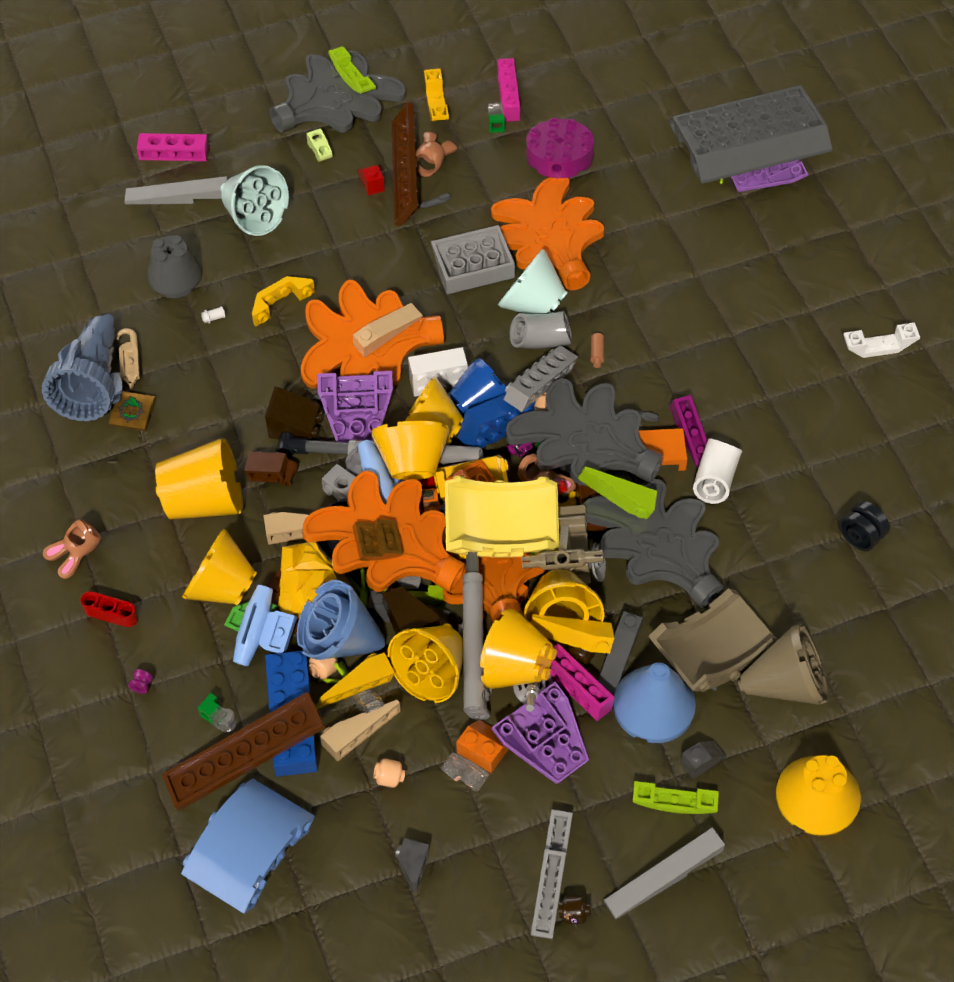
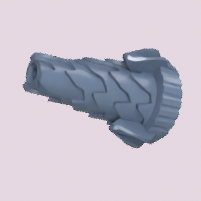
M110 314L96 316L93 319L90 318L78 339H75L59 351V361H55L46 373L42 383L43 398L50 408L63 417L76 421L97 420L110 410L112 404L120 401V394L122 393L121 374L119 372L110 374V365L114 351L112 345L115 339L114 318Z

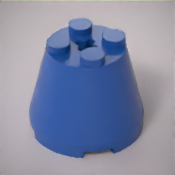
M478 358L469 365L448 395L464 418L466 410L505 394L506 386L500 382L494 371L482 359Z

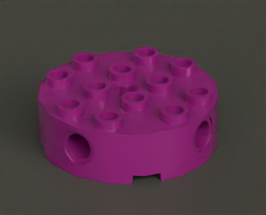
M551 118L533 127L526 137L527 163L530 167L537 169V173L543 176L570 178L576 176L577 172L586 171L593 162V134L586 126L576 122L574 119Z

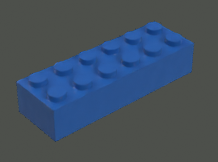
M303 651L265 655L270 713L306 692H309L311 695L307 656L302 653ZM314 735L273 757L276 777L318 772Z

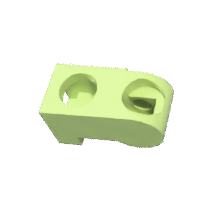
M321 128L307 133V144L312 148L319 162L333 157L329 143ZM319 135V138L312 139L313 136Z

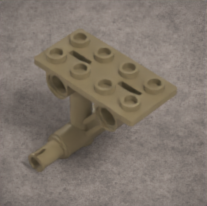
M585 505L558 507L559 550L546 551L535 556H522V561L527 562L522 563V568L541 567V569L549 570V572L558 569L568 570L576 574L585 584H590V563H604L603 549L589 551Z

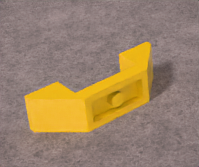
M441 69L424 70L430 120L449 119L443 94Z
M286 276L258 292L252 311L254 325L258 326L270 319L269 306L279 299L288 296L291 292L300 301L310 297L315 293L314 281L308 278Z

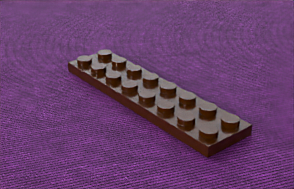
M410 102L404 105L391 123L394 225L402 226L405 221H408L412 212L418 208L417 162L415 159L416 137L414 134L415 112L413 103Z
M310 693L302 694L163 773L162 776L175 808L178 811L182 810L325 729L324 722Z

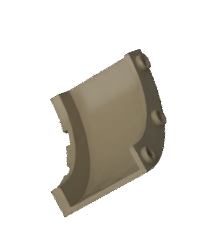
M728 588L709 604L710 609L701 614L698 611L685 618L682 624H679L677 621L661 623L648 636L692 691L705 692L730 680L732 682L737 680L743 672L778 640L736 590Z

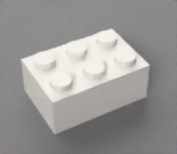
M463 347L408 357L409 379L414 397L421 394L428 382L433 379V376L439 380L445 391L451 390L468 368Z

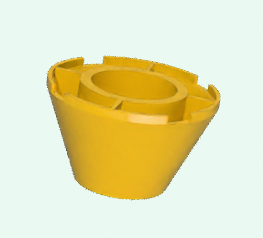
M433 421L397 422L398 426L388 428V424L372 430V438L391 477L397 480H420L433 477L450 433L448 425L444 428L442 423Z
M558 569L550 571L540 578L524 608L523 617L531 622L532 614L603 622L604 607L600 597L576 574L568 570ZM546 638L549 642H551L553 647L557 644H559L562 648H568L570 646Z

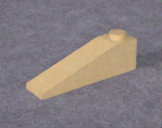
M410 303L367 324L354 333L353 344L366 357L421 319L423 315Z
M272 512L263 515L268 545L304 539L302 528L308 515L287 512Z
M398 700L392 701L326 728L320 736L322 746L338 762L401 712L400 702Z

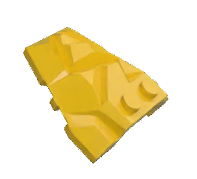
M316 542L282 547L280 596L278 601L281 612L294 615L299 619L306 602H312L318 595L315 593V590L331 580H340L350 585L356 592L354 585L345 573L339 574L334 571L332 561L328 560L320 552Z

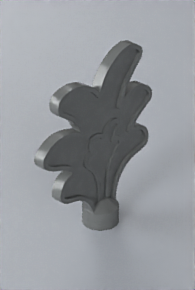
M348 50L347 52L351 55V62L363 77L368 76L376 86L374 90L358 93L346 84L338 71L336 72L334 65L329 59L321 55L310 54L306 57L308 78L301 74H292L286 77L285 82L289 98L286 102L271 107L270 117L273 125L280 133L307 121L322 122L338 132L344 133L352 128L353 117H359L372 122L378 121L381 118V104L378 100L403 101L405 99V86L401 81L390 76L368 75V65L365 58L354 50Z
M564 378L557 379L547 390L545 398L546 411H531L514 417L508 422L505 432L506 441L511 445L542 442L538 447L536 455L538 468L542 471H550L560 466L571 464L570 476L574 482L582 486L586 484L578 480V475L585 466L601 472L610 470L628 471L652 483L659 472L664 458L663 454L646 448L639 438L641 415L639 412L630 409L620 411L617 415L615 414V389L613 385L608 383L599 384L590 389L581 407L575 398L572 383Z
M654 479L652 483L645 481L640 484L657 491L655 510L648 519L638 518L635 515L629 514L604 496L593 497L583 503L586 507L587 523L611 529L602 536L598 550L603 549L604 558L630 560L625 572L627 579L632 584L640 585L653 580L675 583L682 587L700 608L709 606L722 593L724 589L723 584L710 573L708 567L709 558L718 548L719 538L708 531L695 532L705 512L706 506L704 502L697 499H683L676 502L665 512L664 497L667 488L663 481Z

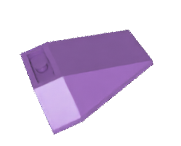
M795 160L731 176L737 191L742 192L793 183L807 177L808 173L802 161Z
M556 682L538 694L532 712L527 711L526 704H524L511 715L491 727L505 747L555 784L561 782L589 761L569 700Z

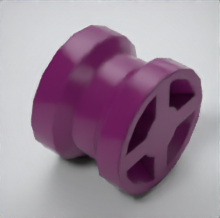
M136 669L133 672V680H130L128 687L137 693L146 694L149 689L148 684L152 682L153 676L144 670Z

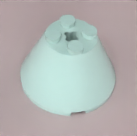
M259 165L231 177L226 183L221 185L222 202L237 226L245 233L254 236L265 235L273 231L283 218L281 217L284 209L288 207L289 192L287 183L279 171L269 166Z
M544 249L537 254L523 271L522 275L497 304L498 306L524 314L552 313L550 309L554 311L560 304L558 299L562 300L568 292L564 289Z

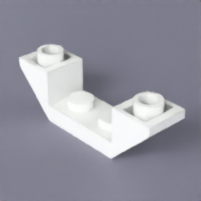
M915 323L897 325L895 334L864 338L862 330L845 332L843 334L848 349L863 358L899 353L920 339Z

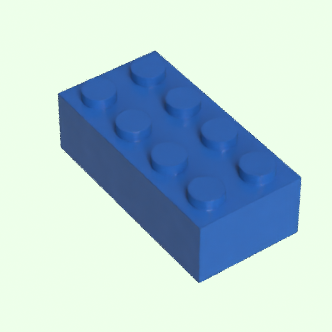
M505 393L468 409L465 412L457 438L465 446L484 448L488 444L495 443L506 437V427L510 420L520 414L534 411L536 401L521 412L504 400Z

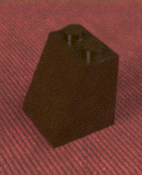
M274 386L265 415L268 437L279 440L281 433L288 432L295 435V437L314 440V438L318 437V424L322 423L323 420L320 404Z

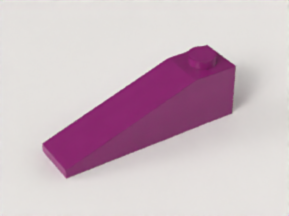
M688 395L674 399L669 407L677 428L684 431L685 445L698 471L707 444V438L692 396Z

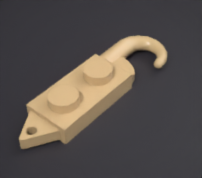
M125 328L116 334L115 339L119 340V337L123 334L130 335V342L122 344L119 348L121 379L132 389L137 379H140L138 341L136 332Z

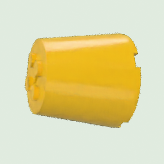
M226 439L215 440L156 464V493L169 519L225 516L242 513L243 498L240 482L236 483L234 471L238 470Z

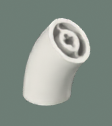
M708 439L693 486L694 493L700 500L710 504L726 500L729 496L742 450L718 440Z

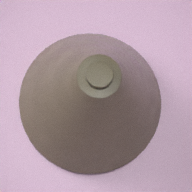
M801 623L792 626L740 675L738 685L741 692L745 691L747 695L816 705L828 702L827 682L825 676H822L820 669L822 664L813 640L805 626L800 627L802 626Z

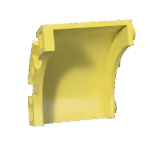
M454 476L453 479L445 481L446 551L467 555L468 552H477L478 557L508 558L522 557L524 553L530 552L540 555L542 552L559 550L557 482L549 480V477H539L533 481L505 483L502 480L494 481L493 483L465 479L464 476Z

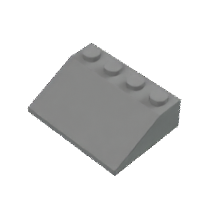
M499 225L431 241L446 294L515 278V263Z

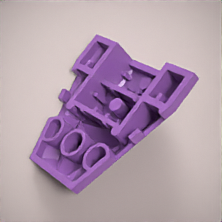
M374 371V375L338 377L336 373L317 374L318 394L336 442L349 443L350 439L374 441L372 430L383 425L393 392L392 371Z

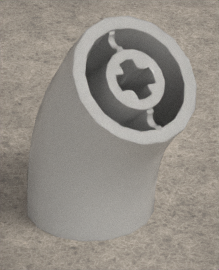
M565 311L547 314L519 313L514 317L510 327L511 344L517 348L544 349L573 343L571 328Z

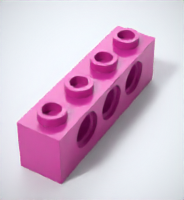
M514 58L497 59V76L502 114L505 122L520 121V102Z
M139 133L137 143L139 160L207 161L209 149L207 134Z
M559 644L555 645L553 648L557 650L556 658L551 662L549 668L552 679L596 721L600 720L612 710L615 697Z

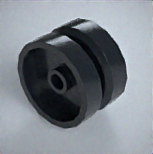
M860 501L840 519L839 529L843 537L852 546L861 551H870L878 544L879 540L889 533L890 524L885 514L878 507L867 501Z

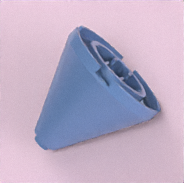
M340 580L328 581L315 590V593L318 595L312 602H306L297 627L298 646L303 647L304 651L302 653L315 660L376 653L385 646V636L350 585Z
M654 663L631 671L619 682L614 693L613 709L619 725L632 737L636 738L637 736L646 739L648 743H664L678 738L689 728L695 714L696 700L694 692L677 672L664 663Z

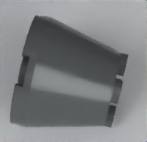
M178 235L167 236L153 241L147 272L151 289L154 292L165 295L166 298H180L190 294L192 289L201 281V269L186 243Z

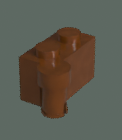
M250 452L244 471L249 481L278 483L279 481L281 485L286 486L287 484L289 487L291 486L293 475L297 472L298 464L288 460L285 453Z

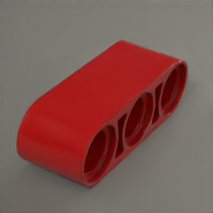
M90 591L81 596L80 601L84 613L89 617L124 627H132L138 621L135 606L130 602Z

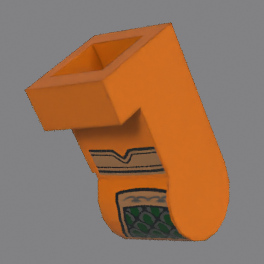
M436 488L422 489L419 507L423 513L440 508Z

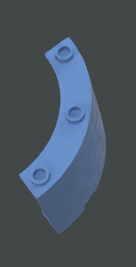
M251 779L247 783H242L219 811L214 812L210 816L209 824L201 834L191 854H188L184 859V868L181 874L245 914L255 907L267 883L264 879L270 869L275 870L285 857L284 850L289 845L293 847L308 834L315 816L255 779Z

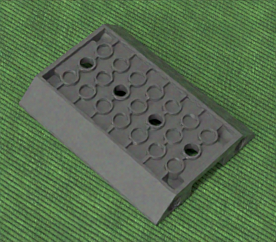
M801 85L673 116L668 119V124L677 141L684 142L690 152V164L701 184L832 151L827 125Z

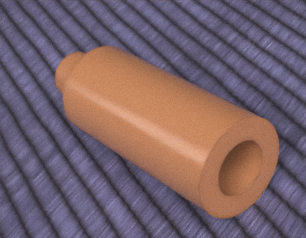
M595 333L591 336V362L595 368H600L601 363L604 362V335L601 333Z

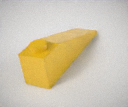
M532 614L530 623L545 638L579 647L589 652L610 654L614 641L611 623Z
M385 653L369 655L366 660L320 697L317 703L318 709L390 682L395 672Z

